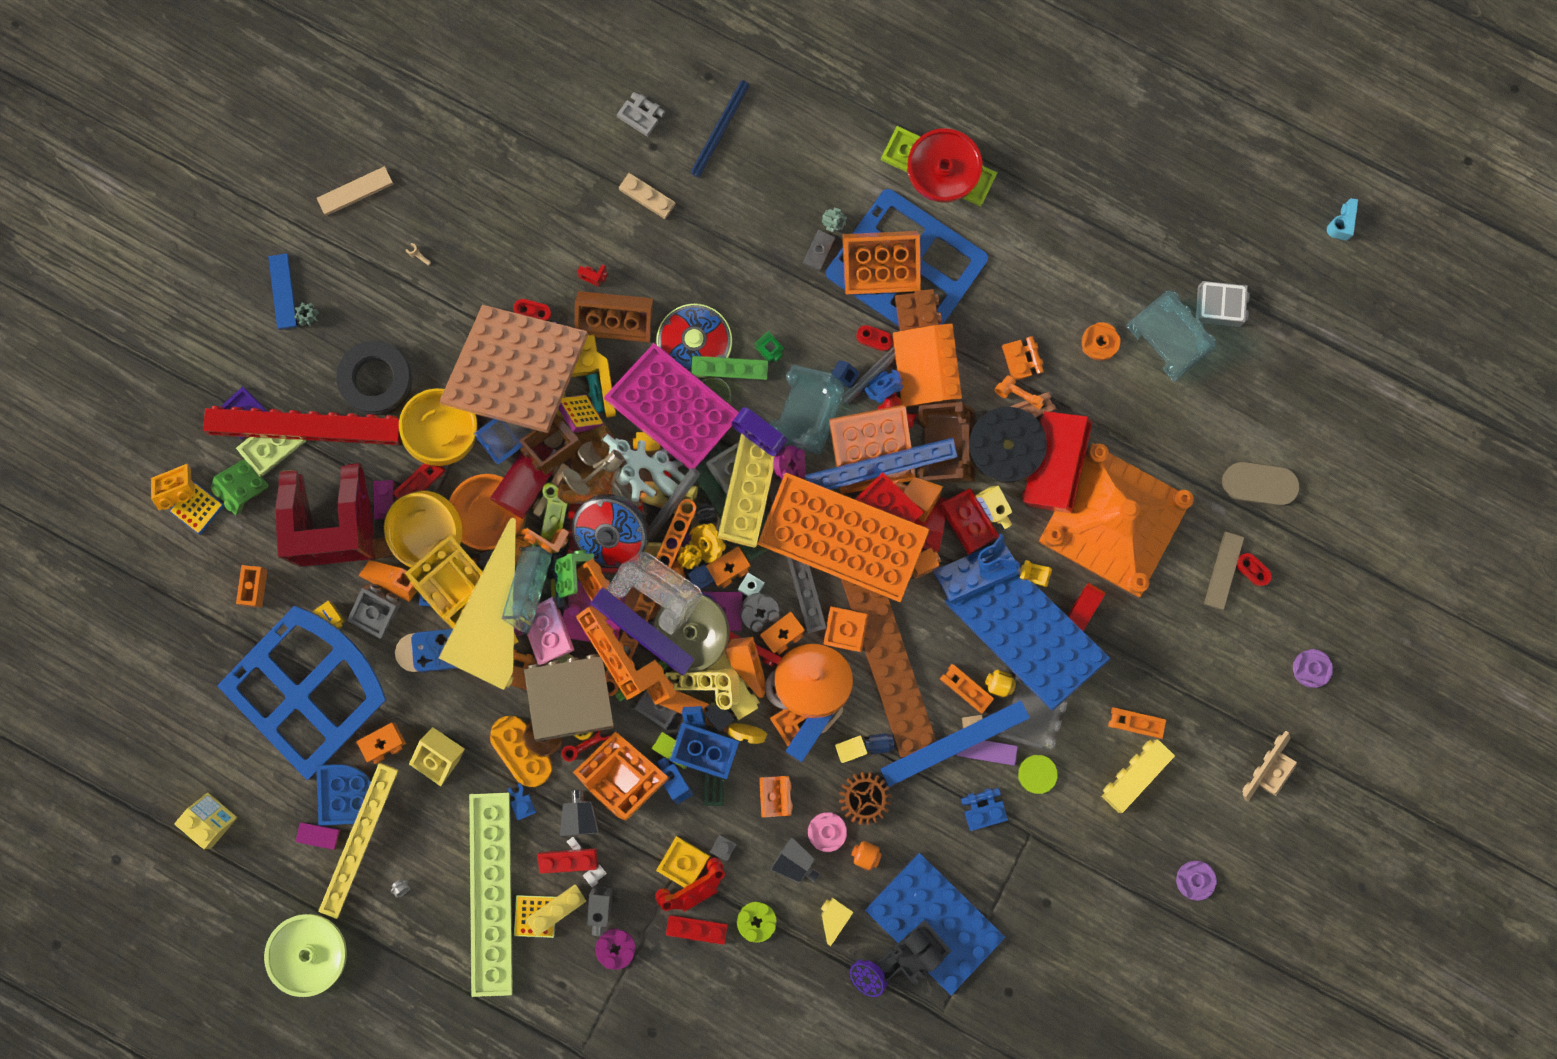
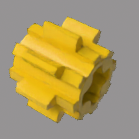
M686 544L685 547L679 549L677 562L680 563L682 568L692 569L694 565L698 566L701 562V550L697 548L698 546Z

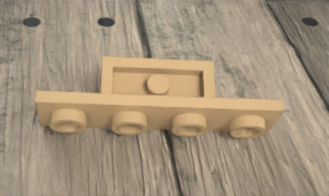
M1287 731L1277 737L1274 743L1275 747L1272 751L1269 750L1264 757L1265 762L1261 767H1257L1251 783L1248 782L1244 786L1242 792L1246 801L1249 802L1259 786L1277 796L1296 767V761L1281 753L1291 739Z

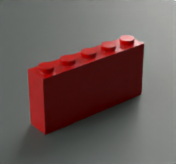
M1044 411L1043 417L1040 418V424L1046 435V454L1037 471L1026 478L1027 486L1022 494L1023 503L1032 508L1072 513L1093 422L1087 416Z

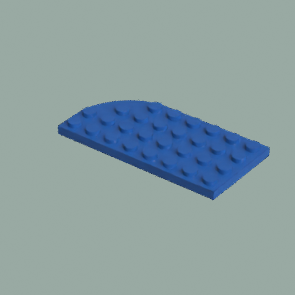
M1016 575L953 604H950L947 598L945 599V604L1051 711L1057 708L1110 661V657L1035 584L1027 579L1022 580L1020 576Z

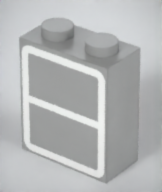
M1202 281L1198 286L1196 323L1241 327L1248 320L1249 315L1248 310H1246V303L1249 302L1250 293L1247 292L1248 286Z

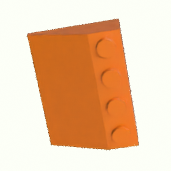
M918 231L843 234L845 294L921 291L920 234Z
M953 324L933 325L893 333L897 371L903 380L900 398L905 407L954 403L962 399Z

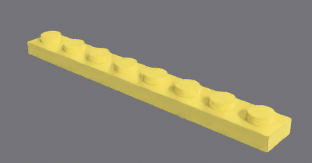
M383 763L378 764L318 912L336 919L339 917L399 771L398 769Z

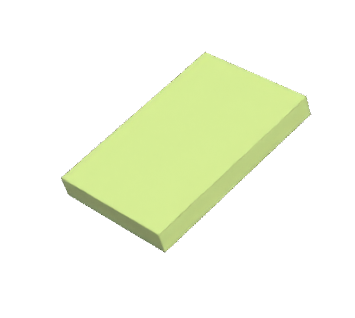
M249 437L236 449L259 477H263L304 444L306 440Z

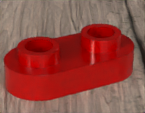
M519 299L514 304L513 309L517 314L549 321L551 318V311L545 304L527 299ZM523 307L527 308V311L524 313L521 312ZM544 312L545 316L539 317V313Z
M869 325L861 326L857 331V341L864 346L885 352L893 345V337L888 332ZM863 332H868L870 336L865 337ZM885 338L887 343H882L881 339Z
M1245 553L1239 556L1237 568L1254 585L1264 586L1271 581V572L1253 554ZM1244 560L1248 562V567L1243 565ZM1258 574L1262 575V580L1257 578Z

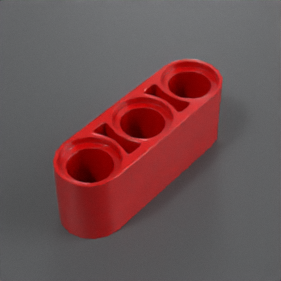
M1088 583L1069 612L1068 617L1082 631L1102 601L1105 592Z

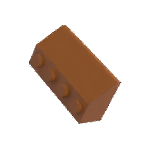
M578 291L575 300L576 329L587 331L588 336L594 335L599 338L650 342L653 298Z

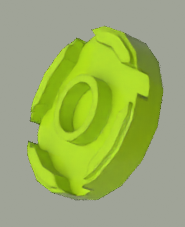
M1032 755L1020 764L1018 779L1026 791L1034 794H1043L1055 786L1057 769L1048 757Z

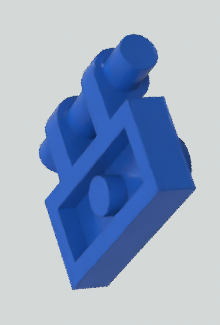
M988 788L984 790L985 792L975 795L971 793L968 794V797L961 798L963 806L969 804L971 806V810L964 812L970 831L1008 820L1003 801L994 802V797L1001 795L999 788L992 790ZM987 799L988 805L978 808L977 802Z

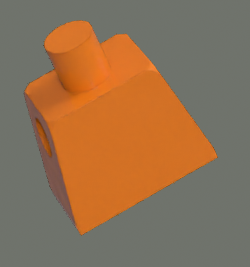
M916 477L912 478L908 486L899 481L896 483V486L924 512L919 518L924 523L939 500L943 487Z

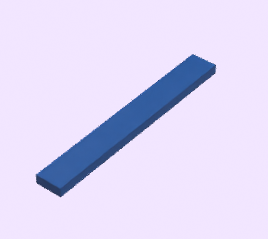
M949 438L804 476L806 481L831 490L877 478L882 472L885 475H890L956 458L957 453L954 439Z
M1018 701L881 768L882 774L890 787L1030 719L1022 701Z

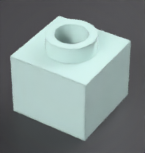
M747 573L738 591L746 596L759 593L765 582ZM750 582L755 584L753 589H749L747 586Z

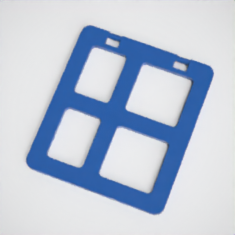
M885 189L852 234L881 233L876 229V226L891 207L923 227L925 231L920 237V276L947 294L937 309V312L941 313V323L938 324L943 325L987 263L988 255L893 190ZM879 207L882 209V212L878 217H875L872 214ZM936 238L941 239L971 260L958 281L951 280L922 260V257ZM842 247L841 251L827 268L826 276L830 281L845 290L844 263L840 261L843 256ZM897 292L880 293L878 295L875 293L851 294L899 326L897 309L891 305V301Z

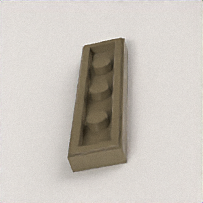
M1224 532L1204 605L1224 610L1244 537Z

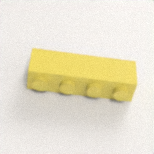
M725 652L714 665L707 668L734 670ZM738 674L740 701L731 709L739 721L757 710V704L760 702L754 693H749L747 689L749 686ZM725 676V681L729 683L728 678ZM726 695V699L730 703V698Z
M1158 739L1147 741L1142 747L1143 752L1140 755L1136 754L1129 761L1131 765L1127 769L1123 768L1116 775L1118 779L1113 784L1110 782L1103 789L1105 793L1101 797L1118 813H1123L1175 757Z

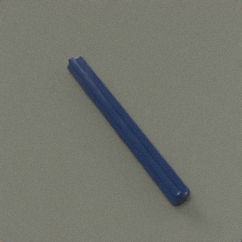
M741 80L691 170L693 176L697 178L701 176L749 88L748 82Z

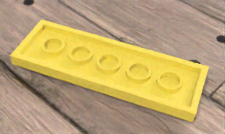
M743 434L740 437L717 538L755 548L773 473L775 456L766 453Z

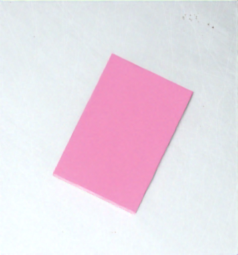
M551 597L521 612L524 614L527 623V636L537 663L541 667L574 651L561 612L557 609L556 598Z

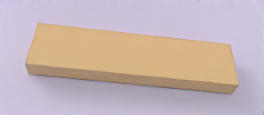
M384 166L317 197V200L324 215L327 216L394 184Z

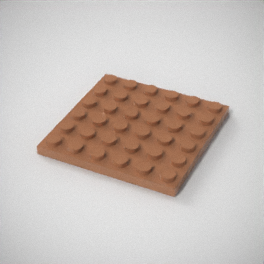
M482 305L442 394L440 403L444 406L548 433L587 340L588 332Z

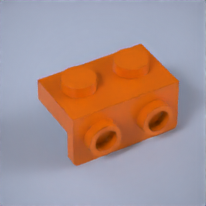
M789 776L759 778L762 817L791 816L793 804L790 798L792 786Z

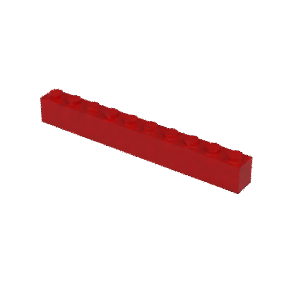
M212 406V409L205 408L203 431L207 435L401 446L399 419L396 416L378 418L377 415L371 414L367 415V417H359L358 414L349 413L347 416H340L339 413L329 412L328 415H320V412L310 411L309 414H301L297 410L282 413L278 409H270V412H264L259 408H251L250 411L243 410L240 407H231V410L224 409L221 406Z

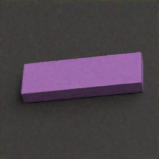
M982 741L956 754V756L1015 766L1017 746Z

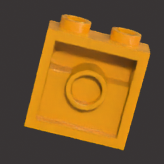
M188 464L151 478V500L158 510L169 509L174 504L187 502L195 496V485L191 480V468Z

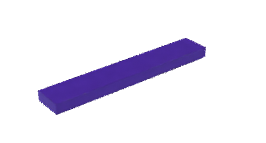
M601 588L590 603V605L681 676L685 675L694 658L605 588Z

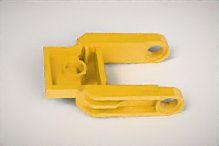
M589 335L571 377L599 372L604 400L606 394L612 389L609 363L607 358L597 352L595 336ZM604 400L606 417H615V408ZM558 409L557 415L564 421L565 424H567L566 420L564 419V417Z

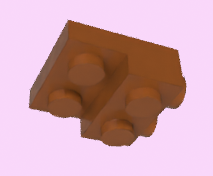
M934 289L895 296L899 331L939 325L938 323H941V313L936 310V305H939L938 294H934Z

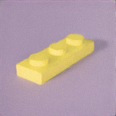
M574 884L525 920L535 936H538L584 904L586 900Z

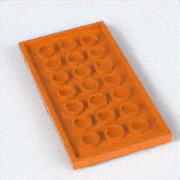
M785 472L757 545L901 602L930 529Z

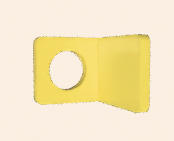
M861 735L835 745L841 763L867 754Z

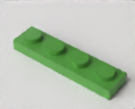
M692 356L691 374L767 380L768 360Z

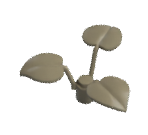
M592 441L587 442L578 449V455L585 464L593 466L596 470L585 479H582L572 469L566 468L562 471V476L568 486L580 495L589 493L590 489L585 483L603 469L609 473L614 472L611 480V485L613 486L610 489L611 493L626 498L637 507L642 505L639 501H632V494L623 485L615 481L621 470L619 466L625 461L624 456L618 450H612L602 460L594 449Z

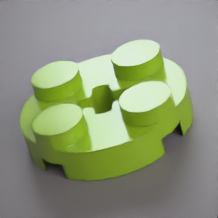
M757 901L746 904L741 909L737 919V927L740 934L750 942H763L770 938L775 931L777 923L772 908L765 903ZM755 916L763 921L758 928L756 925L752 926L751 924Z

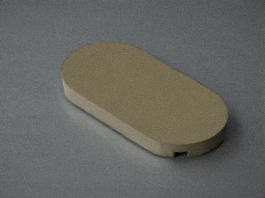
M1238 462L1231 465L1222 477L1224 490L1231 498L1239 501L1283 506L1292 502L1299 492V482L1295 474L1282 467Z

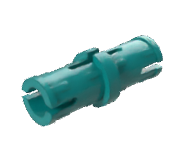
M591 374L587 376L590 390L588 394L597 413H603L605 408L598 378L599 375Z

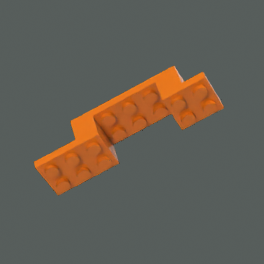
M593 559L587 561L576 570L577 578L591 601L601 588H605L620 600L614 594L611 583L601 573V567ZM591 605L576 616L627 700L645 689L655 705L676 694L672 682L666 678L662 666L656 660L636 671L634 662L624 652L623 644L616 639L613 628L606 622L609 619Z

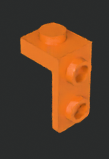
M528 528L523 529L520 534L524 536V540L539 545L540 550L544 553L554 554L566 545L568 541L566 537L569 532L563 528L557 530L550 542Z

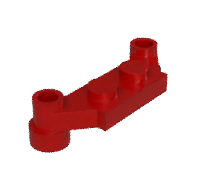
M718 858L710 859L706 865L709 871L708 874L675 894H671L665 888L658 890L655 894L658 905L664 911L677 909L685 912L717 893L719 882L725 876L721 860Z

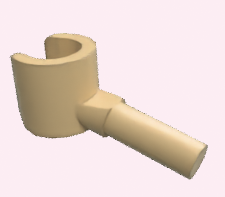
M411 243L414 251L409 252L406 249V252L410 257H417L429 266L431 262L420 253L415 244Z

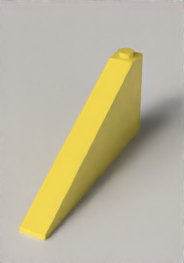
M510 518L439 656V659L502 690L505 687L509 688L514 678L511 676L513 673L516 530V519Z

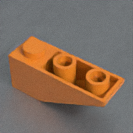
M369 560L359 574L361 578L380 586L408 602L411 601L417 592L405 575L406 570L399 567Z

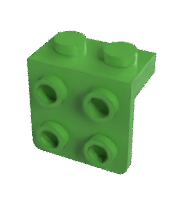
M242 460L214 476L211 485L213 494L219 497L224 502L226 509L232 511L235 516L242 512L245 502L268 489V483L262 477H259L246 460Z
M579 550L557 559L555 564V572L558 576L556 590L560 598L577 593L576 567L582 566L591 559L594 560V554H586V550Z

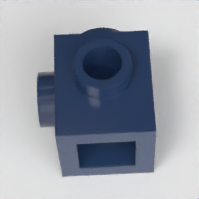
M698 564V566L690 569L688 574L690 579L687 582L692 590L696 589L697 592H701L715 584L705 564L702 566Z

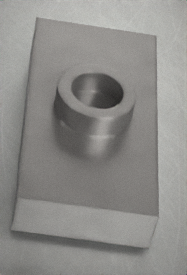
M818 230L803 261V265L820 272L835 237Z

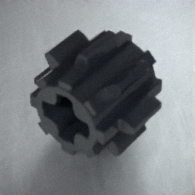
M701 504L695 511L699 525L710 523L714 525V522L718 521L713 504Z

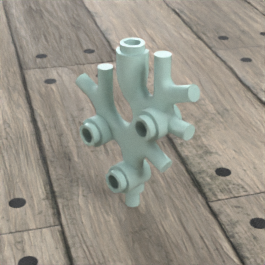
M608 434L603 439V441L610 445L609 454L614 449L618 450L627 462V465L621 468L616 481L620 485L631 484V500L634 502L639 501L640 491L645 492L651 498L656 494L655 490L640 479L639 469L646 468L650 471L655 485L668 497L672 495L678 484L665 476L663 471H667L680 482L685 477V475L678 471V467L683 464L679 460L670 462L667 456L669 452L664 448L661 451H657L650 458L645 452L646 442L643 440L638 441L637 451H633L625 440L613 439Z

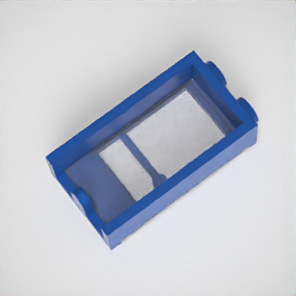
M492 419L473 434L495 463L500 464L522 447L519 440L534 431V429Z

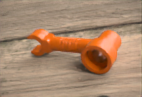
M1009 375L1005 377L1002 383H998L994 389L1002 398H1007L1013 392L1029 401L1037 409H1041L1044 405L1043 398L1032 395L1014 385L1016 381Z

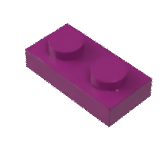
M393 480L374 481L375 520H385L390 507L395 502Z

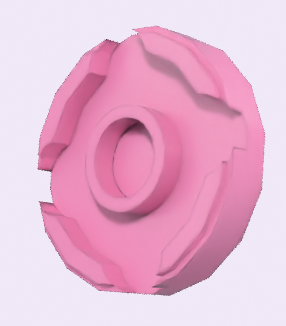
M824 812L816 815L811 820L808 827V837L816 849L823 852H832L839 849L847 837V828L844 821L838 815Z

